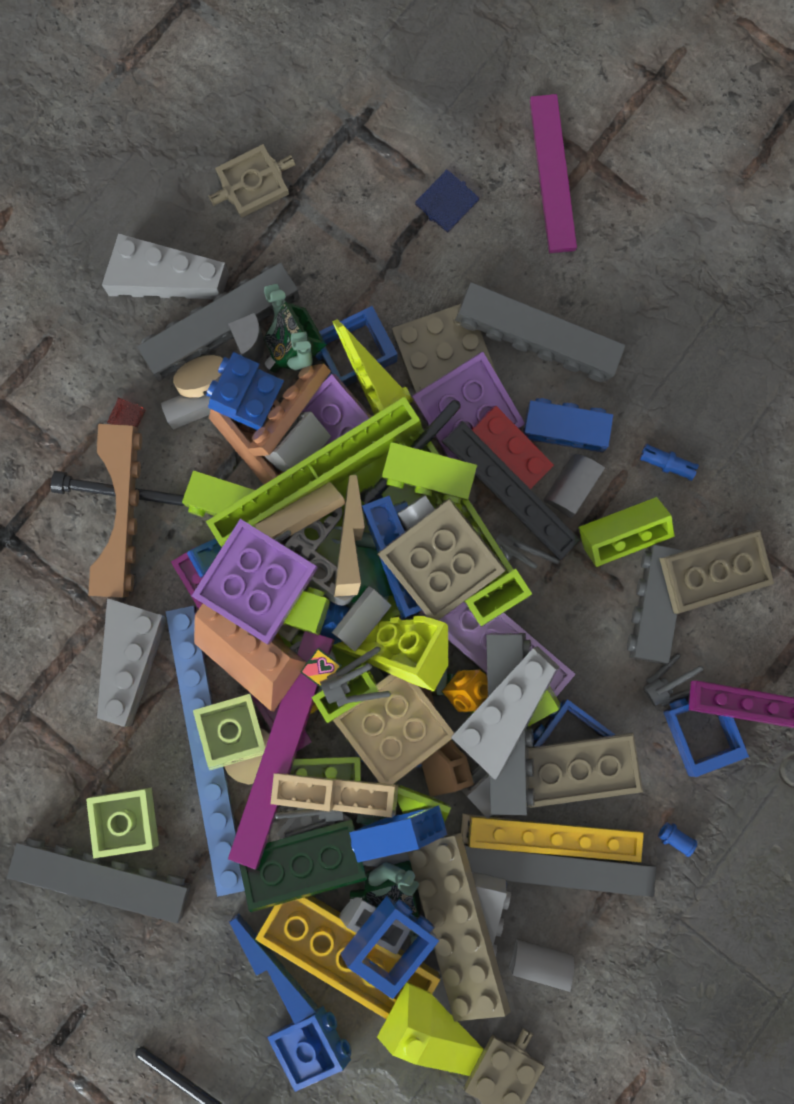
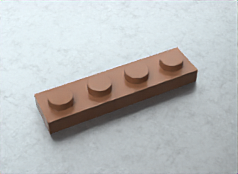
M324 363L309 366L300 371L297 382L285 391L283 401L268 414V421L252 436L253 441L247 450L253 456H266L273 452L331 372Z

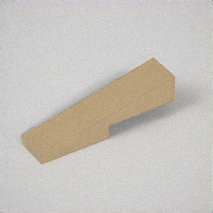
M357 475L349 476L346 490V504L344 506L334 597L358 595L361 584L355 541L362 539L365 526Z
M274 773L271 804L392 818L396 815L399 785Z

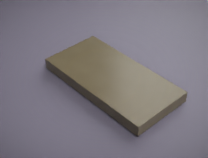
M761 530L750 531L659 558L674 614L774 584Z
M633 732L529 747V759H534V776L529 777L530 788L535 790L534 807L643 792Z

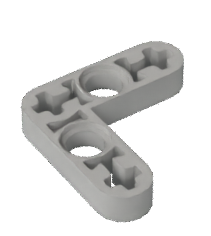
M340 507L333 511L332 516H329L324 524L319 522V519L294 533L285 544V547L293 552L297 550L301 557L306 560L309 558L312 564L320 566L325 570L326 577L324 579L311 578L308 583L311 587L325 592L324 596L337 605H346L355 595L334 597L337 567L316 552L317 548L339 522L342 516V508ZM306 528L315 529L319 534V539H307L304 530ZM331 576H332V577H334L335 579H334V581L330 584V586L328 587V586H326V584L328 583V581L330 580V578H331Z

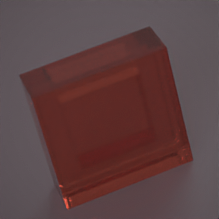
M118 397L107 423L111 425H129L138 428L146 410Z

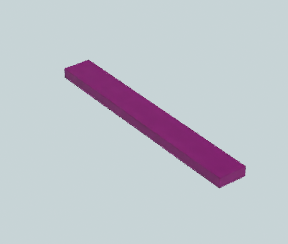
M305 631L297 655L306 662H308L317 648L330 655L335 640ZM300 673L281 700L228 860L252 869H258L275 814L279 805L271 804L274 773L290 774L314 703L312 697L317 694L319 688L317 684L302 673Z

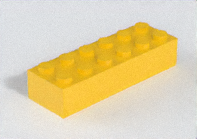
M312 895L275 905L255 940L387 1019L402 989L394 999H391L347 967L340 953L356 935V932L344 925L338 917L340 912ZM376 944L366 957L389 973L405 951L400 949L396 955ZM422 962L407 982L433 994L440 981V975L438 971Z

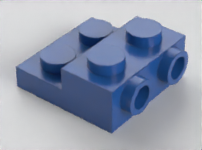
M233 352L230 359L224 357L220 364L218 373L222 375L219 381L213 380L206 394V396L210 397L208 408L258 430L263 427L284 380L258 369L259 363Z
M324 1006L317 1008L316 1013L296 1024L293 1022L272 1032L267 1037L295 1092L343 1071L351 1061V1047L346 1039H340L336 1031L337 1020L332 1012H326Z

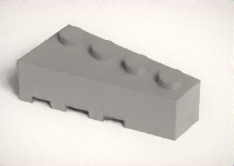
M118 234L102 286L109 296H160V298H171V296L185 297L186 299H214L217 295L224 292L229 273L224 262Z
M107 598L97 711L98 719L123 727L132 726L167 623V617Z
M538 646L526 655L451 737L495 780L504 770L560 667Z

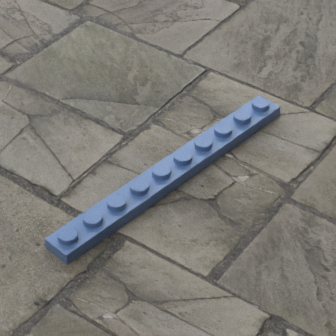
M195 606L166 611V617L218 897L245 890L239 863L228 860L237 830L225 767L209 770L193 713L195 709L213 705L204 652L194 644L196 609Z

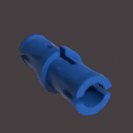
M649 444L645 445L642 451L643 455L641 454L639 459L662 468V472H672L690 481L695 477V470L699 467V464H694L677 457L675 452L670 451L667 453Z

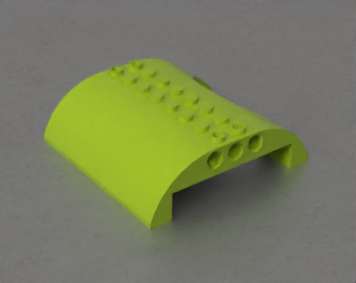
M404 396L207 520L206 523L220 546L223 547L240 519L255 527V524L329 482L339 491L345 501L349 476L357 475L359 493L364 488L368 489L370 485L373 487L382 478L391 442L410 447L424 432L421 421ZM431 441L423 449V451L439 455ZM404 484L403 489L389 486L382 494L383 498L390 496L393 505L403 501L410 505L423 495L415 493L416 487ZM436 492L432 493V497L426 496L434 509L445 501L443 500L444 495ZM461 499L460 504H454L505 567V572L463 602L482 627L531 596L532 592L517 569L512 568L470 501ZM345 504L341 506L342 516L335 527H342ZM333 512L322 517L319 522L324 524L326 519L332 516ZM363 514L365 526L364 532L370 533L365 516ZM306 528L304 530L307 539H319V534L315 529ZM333 529L316 551L338 566L340 544L334 543L332 539L340 541L342 530ZM393 595L389 596L387 600L392 606L380 621H390V618L400 616ZM300 630L291 643L280 634L279 636L283 643L290 648L295 643L302 641L305 631ZM332 647L337 662L343 665L342 668L357 659ZM366 662L362 663L361 665H359L358 667H356V668L353 669L352 671H354V670H356V669H358V668H361V667L365 666L367 663H366ZM370 670L348 681L347 684L350 692L345 695L353 696L378 692L379 689ZM323 690L312 697L327 723L363 702H352L338 707L337 702L328 703Z

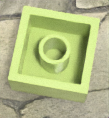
M250 694L193 710L209 770L263 755L265 745Z
M152 787L93 796L86 799L93 858L151 850L159 846Z

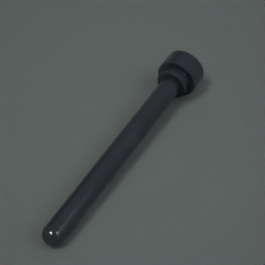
M452 400L410 447L423 450L461 407L460 402ZM381 478L373 487L370 485L368 489L364 488L360 492L361 501L368 504L383 498L382 494L389 487V485H386L387 479Z
M53 472L51 479L52 493L65 494V492L76 490L116 496L112 484L73 479L67 472ZM135 488V490L139 491V500L184 506L182 503L184 495Z
M137 1048L135 1055L140 1061L200 1104H223L146 1048Z

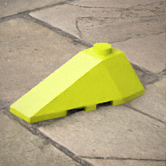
M338 319L332 321L373 414L376 415L404 396L409 403L413 402L406 387L402 388Z
M414 616V619L401 620L399 617L390 618V621H379L356 651L350 649L343 642L334 644L333 647L357 659L375 647H380V652L365 661L366 663L407 682L435 691L448 667V625L445 622L425 616Z
M408 982L404 985L377 1036L386 1049L395 1057L415 1065L470 1076L484 1050L458 1021H454L453 1016L429 991Z

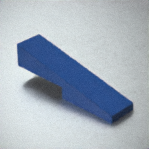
M390 496L362 505V511L377 552L404 533ZM380 558L401 619L403 620L423 612Z
M237 914L232 917L229 923L256 976L266 970L268 971L294 1024L316 1013L317 1004L271 950L255 940L257 934L242 916Z

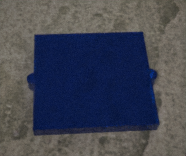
M446 169L418 198L415 205L429 216V221L436 222L448 233L480 198L466 186L465 181L461 182Z

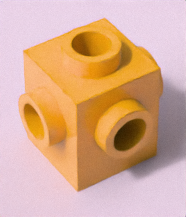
M481 670L457 671L442 692L458 712H474L488 698L487 675Z

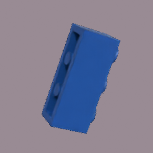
M536 398L535 401L530 400L527 406L523 434L529 440L602 453L609 447L613 414L606 413L605 409H579V406L573 403H563L561 406L551 404V400Z

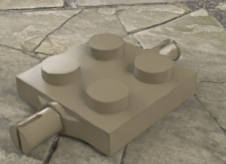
M264 144L216 167L215 170L221 180L222 189L208 195L213 207L228 199L235 206L239 216L243 218L289 195L288 188L282 179V172L296 166L294 159L289 155L276 162L269 155Z
M522 1028L515 1043L503 1041L492 1034L463 1087L465 1092L479 1099L482 1104H525L545 1068L542 1062L531 1057L525 1050L534 1034Z

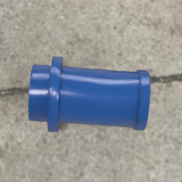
M665 823L658 834L663 844H670L687 857L693 854L698 844L697 840L678 830L677 825L674 823Z

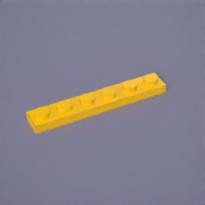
M470 816L468 846L471 848L641 862L643 832Z

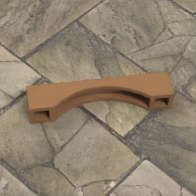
M98 424L97 454L105 463L112 478L116 494V516L108 544L100 557L90 567L88 596L123 598L129 597V592H132L134 589V575H130L131 563H134L136 558V548L132 546V535H136L138 525L137 518H134V507H137L139 503V491L135 490L136 478L139 479L141 473V465L137 461V450L142 448V434L138 433L139 429L134 426Z
M419 686L434 706L431 690ZM452 740L421 763L430 797L456 792L474 785L467 757L456 747Z

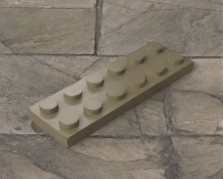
M461 833L446 835L420 849L408 851L411 867L415 874V881L419 883L418 892L425 917L434 925L435 928L432 931L439 940L434 950L454 1021L507 1016L511 1010Z

